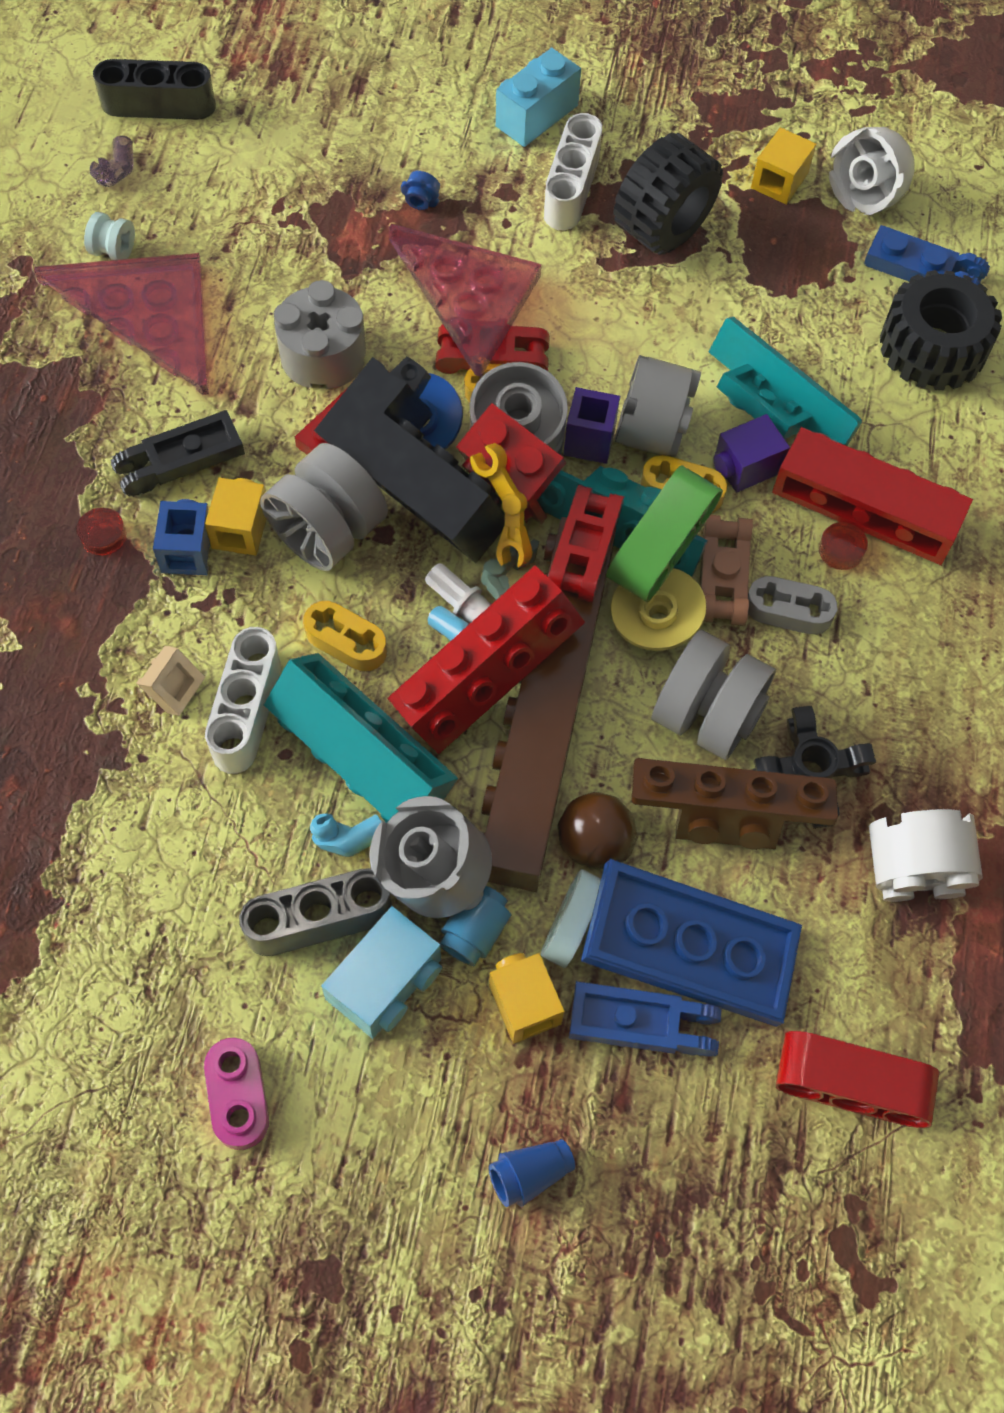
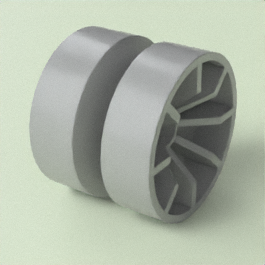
M512 362L491 369L477 382L470 398V429L488 406L493 403L561 455L568 410L567 398L561 384L550 372L534 364Z
M321 443L296 465L295 475L287 474L283 476L260 499L261 508L267 521L281 540L305 562L323 571L331 570L353 549L354 539L365 538L388 514L385 498L368 472L345 451L328 443Z
M700 629L688 643L671 671L655 704L651 720L681 736L693 725L699 715L704 717L705 719L698 733L697 745L726 761L737 747L741 738L747 740L761 717L770 698L766 693L777 669L746 654L736 663L729 675H726L723 670L729 658L730 644Z

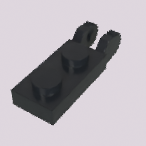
M227 410L143 439L141 444L129 447L125 451H120L115 456H112L111 466L115 473L125 475L122 481H120L123 493L129 497H134L135 495L139 496L141 493L144 494L152 491L158 483L160 485L239 457L244 455L245 452L236 428ZM148 462H150L151 465L144 467Z

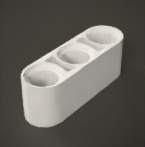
M589 113L575 114L566 122L546 181L544 220L546 224L556 230L572 229L580 221L599 162L602 123L596 116Z
M261 627L243 629L235 636L205 730V739L214 764L221 771L228 774L243 772L253 764L269 710L263 704L276 684L281 672V662L275 639L268 630ZM257 653L266 654L263 659L258 661L247 660L250 656ZM244 695L254 697L253 700L246 704L234 703L235 700ZM232 738L242 740L238 746L232 749L220 748L226 740Z

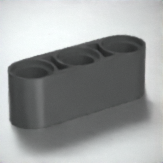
M371 868L358 869L257 896L243 906L239 915V925L250 949L262 956H275L371 930L392 906L391 894L375 877ZM365 891H373L381 896L380 900L371 907H362L354 902L356 897ZM322 904L330 908L329 914L319 921H311L304 917L305 912L311 906ZM264 918H274L279 921L277 928L267 935H259L253 932L255 925Z

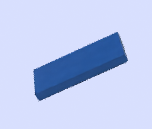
M610 859L604 865L581 962L777 1027L784 1024L802 925Z

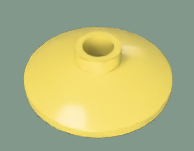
M673 568L649 602H645L619 585L611 601L612 621L618 633L636 647L652 651L673 649L691 640L701 629L706 616L705 595L696 580L687 573ZM656 613H663L666 615L665 618L655 619L651 616Z

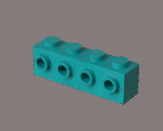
M319 653L289 659L263 704L277 718L281 727L294 733L311 749V753L317 760L329 765L340 775L352 792L364 797L380 812L382 819L386 823L398 812L396 807L409 799L431 796L444 800L458 780L455 774Z

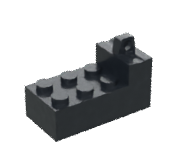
M372 357L314 431L326 443L340 448L354 458L368 472L378 487L474 563H477L505 526V513L501 510L502 501L500 497L493 492L494 488L473 471L468 474L460 467L458 460L438 444L434 447L423 438L424 434L420 430L433 415L419 398L431 379L429 373L409 357L403 359L391 372Z

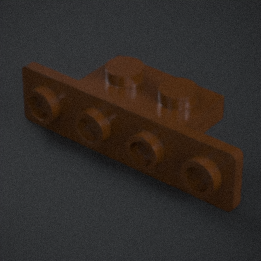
M636 758L634 760L631 802L635 805L679 809L676 820L675 839L691 840L699 844L719 843L738 845L752 850L762 848L776 849L784 821L832 826L835 825L838 818L837 784L831 778Z

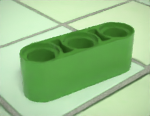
M679 466L614 557L606 577L645 602H649L714 511L723 490L685 466Z

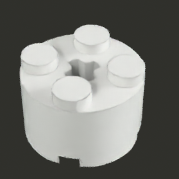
M922 810L902 813V822L898 825L887 827L886 817L876 820L869 825L876 888L882 891L883 901L898 902L915 898L914 891L933 890L935 899H952L965 896V889L979 886V881L983 878L973 814L969 813L962 819L960 810Z

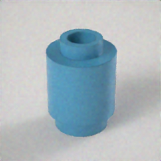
M485 886L483 898L476 907L450 916L441 930L444 934L439 943L441 948L459 961L473 967L480 957H487L511 917V913L505 908L508 900L488 886Z

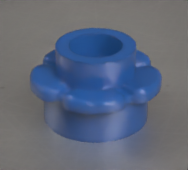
M413 171L407 182H402L401 192L405 195V200L411 207L425 210L428 207H435L439 203L440 183L433 175L424 171Z

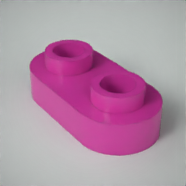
M226 1038L218 1041L210 1048L204 1061L211 1123L215 1135L225 1146L234 1150H246L256 1146L264 1138L269 1127V1114L261 1063L250 1043L240 1038ZM230 1056L239 1057L241 1063L236 1071L232 1073L222 1071V1063L226 1058ZM239 1109L248 1111L249 1118L246 1124L241 1127L230 1125V1117L233 1112Z

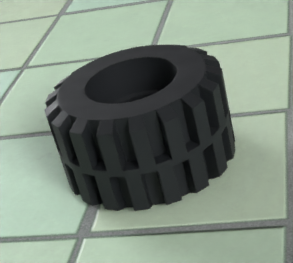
M669 133L664 138H659L640 155L625 176L615 200L616 204L613 212L615 222L655 254L664 255L667 252L670 253L697 231L713 208L722 185V165L680 133Z
M936 270L927 271L925 277L917 274L910 278L909 283L904 282L894 296L880 335V343L883 344L881 353L883 357L890 358L887 365L891 370H899L901 372L900 378L906 382L910 379L917 382L916 386L924 389L927 385L933 386L934 390H944L946 385L955 389L962 387L964 381L970 383L974 380L978 372H981L1002 327L1000 325L1002 320L1001 310L995 309L998 302L994 296L986 294L988 289L981 283L976 285L972 282L973 278L966 275L963 278L955 276V272L946 270L944 274H939ZM934 328L943 330V331H945L946 333L941 332V331H938V330H936V329H934Z

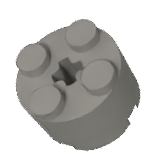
M319 280L311 283L308 288L294 292L275 308L274 325L282 368L294 382L308 388H312V384H326V389L338 388L352 381L361 372L366 353L363 313L359 304L349 294L334 288L328 281Z
M639 355L630 380L627 398L624 401L615 442L653 454L676 458L682 434H686L693 412V407L689 406L690 397L694 398L701 372L652 357Z
M416 797L397 806L398 812L387 823L382 820L370 845L369 858L371 869L382 886L411 910L426 917H448L463 910H470L476 907L483 898V890L489 880L492 867L491 850L485 835L457 808L437 797Z

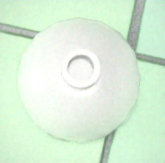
M864 127L855 130L841 138L831 155V158L835 157L833 162L834 170L829 172V182L835 197L846 209L852 212L855 211L856 207L859 211L865 213L864 215L875 214L896 204L909 190L914 175L913 153L905 139L899 133L887 127Z

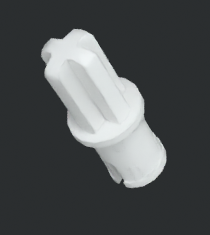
M441 563L435 565L425 578L426 583L454 607L453 614L459 618L462 617L469 623L491 605L481 595L482 590L478 586L470 588Z

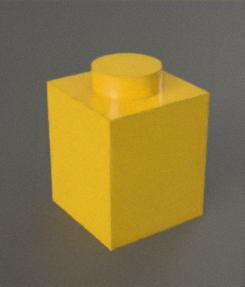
M780 127L757 158L751 189L787 205L809 174L816 143Z
M218 477L205 521L212 549L257 556L267 520L260 503L261 496L266 493L264 484H258L245 478L233 480Z
M517 953L502 959L495 965L496 970L490 972L489 987L513 1044L562 1025L565 1011L540 953L527 958L524 953Z

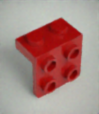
M491 403L456 446L466 460L462 467L469 474L471 471L474 472L470 463V457L482 453L486 464L492 468L493 460L485 446L493 443L500 445L507 455L505 469L518 491L524 494L527 499L524 522L527 523L532 517L538 523L543 524L547 519V515L537 499L565 466L566 461L563 456ZM481 477L493 487L488 477Z

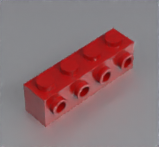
M803 427L800 428L780 466L772 491L773 494L941 566L958 535L973 501L972 498L960 494L951 487L936 484L917 476L908 469L898 468L874 458L865 451L855 450L830 439L822 433H815Z
M535 565L387 699L410 727L440 754L586 622L563 591Z

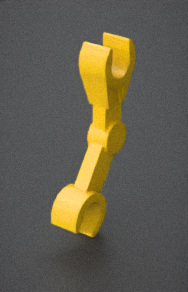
M493 443L485 446L493 460L492 468L486 464L482 453L472 455L470 463L477 475L488 477L502 501V508L505 512V526L503 527L496 550L497 560L501 566L510 562V547L513 546L518 551V568L529 563L533 553L524 525V511L527 508V499L524 494L518 491L505 469L507 464L505 450L500 445Z

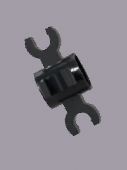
M811 705L792 708L793 718L787 719L789 736L795 747L793 756L782 758L765 756L756 758L754 760L755 768L751 769L831 779L837 776L859 777L870 773L869 765L875 764L876 758L870 743L858 744L838 750L830 740L818 736L815 713ZM812 761L818 764L823 772H812L802 762ZM812 824L813 829L831 827V825Z

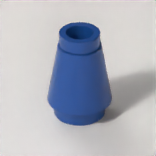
M563 1139L500 1153L499 1160L489 1164V1175L492 1185L505 1207L516 1203L523 1207L565 1177L567 1173L575 1170L573 1154Z

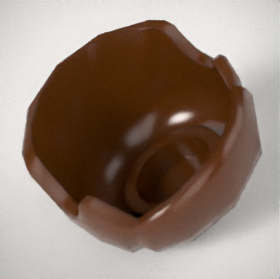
M600 792L584 794L572 800L566 806L557 825L560 845L570 859L580 865H586L593 869H604L605 863L610 859L626 861L631 856L638 838L635 819L631 811L619 798Z

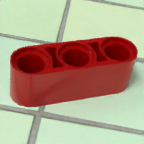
M789 1031L785 1033L775 1086L779 1091L798 1098L899 1125L929 1128L933 1122L940 1071L929 1064L813 1033Z

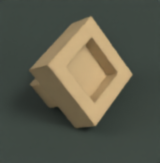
M164 646L159 655L150 662L152 665L143 678H139L136 683L166 713L180 716L205 679V676L178 648Z

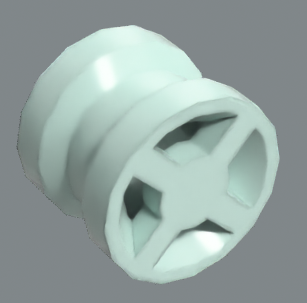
M102 212L93 213L85 228L84 245L86 251L95 256L107 254L113 261L125 262L130 256L134 245V225L130 220L119 218L114 221L111 220L108 214Z

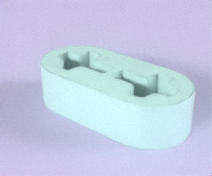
M583 869L577 873L541 950V957L563 968L567 967L575 955L591 920L601 878Z

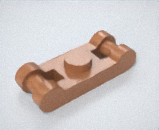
M710 515L704 524L703 538L708 540L701 556L700 587L706 599L704 622L712 623L713 618L730 620L731 625H746L749 607L748 583L753 519L738 517L737 522L721 520L720 515ZM718 538L735 540L734 548L718 546ZM716 596L731 597V601L716 600Z

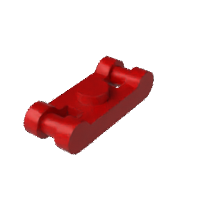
M445 323L438 329L437 342L441 349L436 353L435 367L442 373L454 374L460 369L469 370L477 364H506L512 362L530 363L548 371L549 360L545 352L549 349L550 335L543 328ZM462 345H471V348H460V347H461ZM515 348H524L526 351H515Z
M578 485L548 578L561 590L579 594L578 599L593 603L615 528L620 518L624 496L610 493L609 497L592 493L593 488ZM587 511L603 515V517L599 518L592 515H588L586 513ZM569 563L587 567L584 576L568 572Z

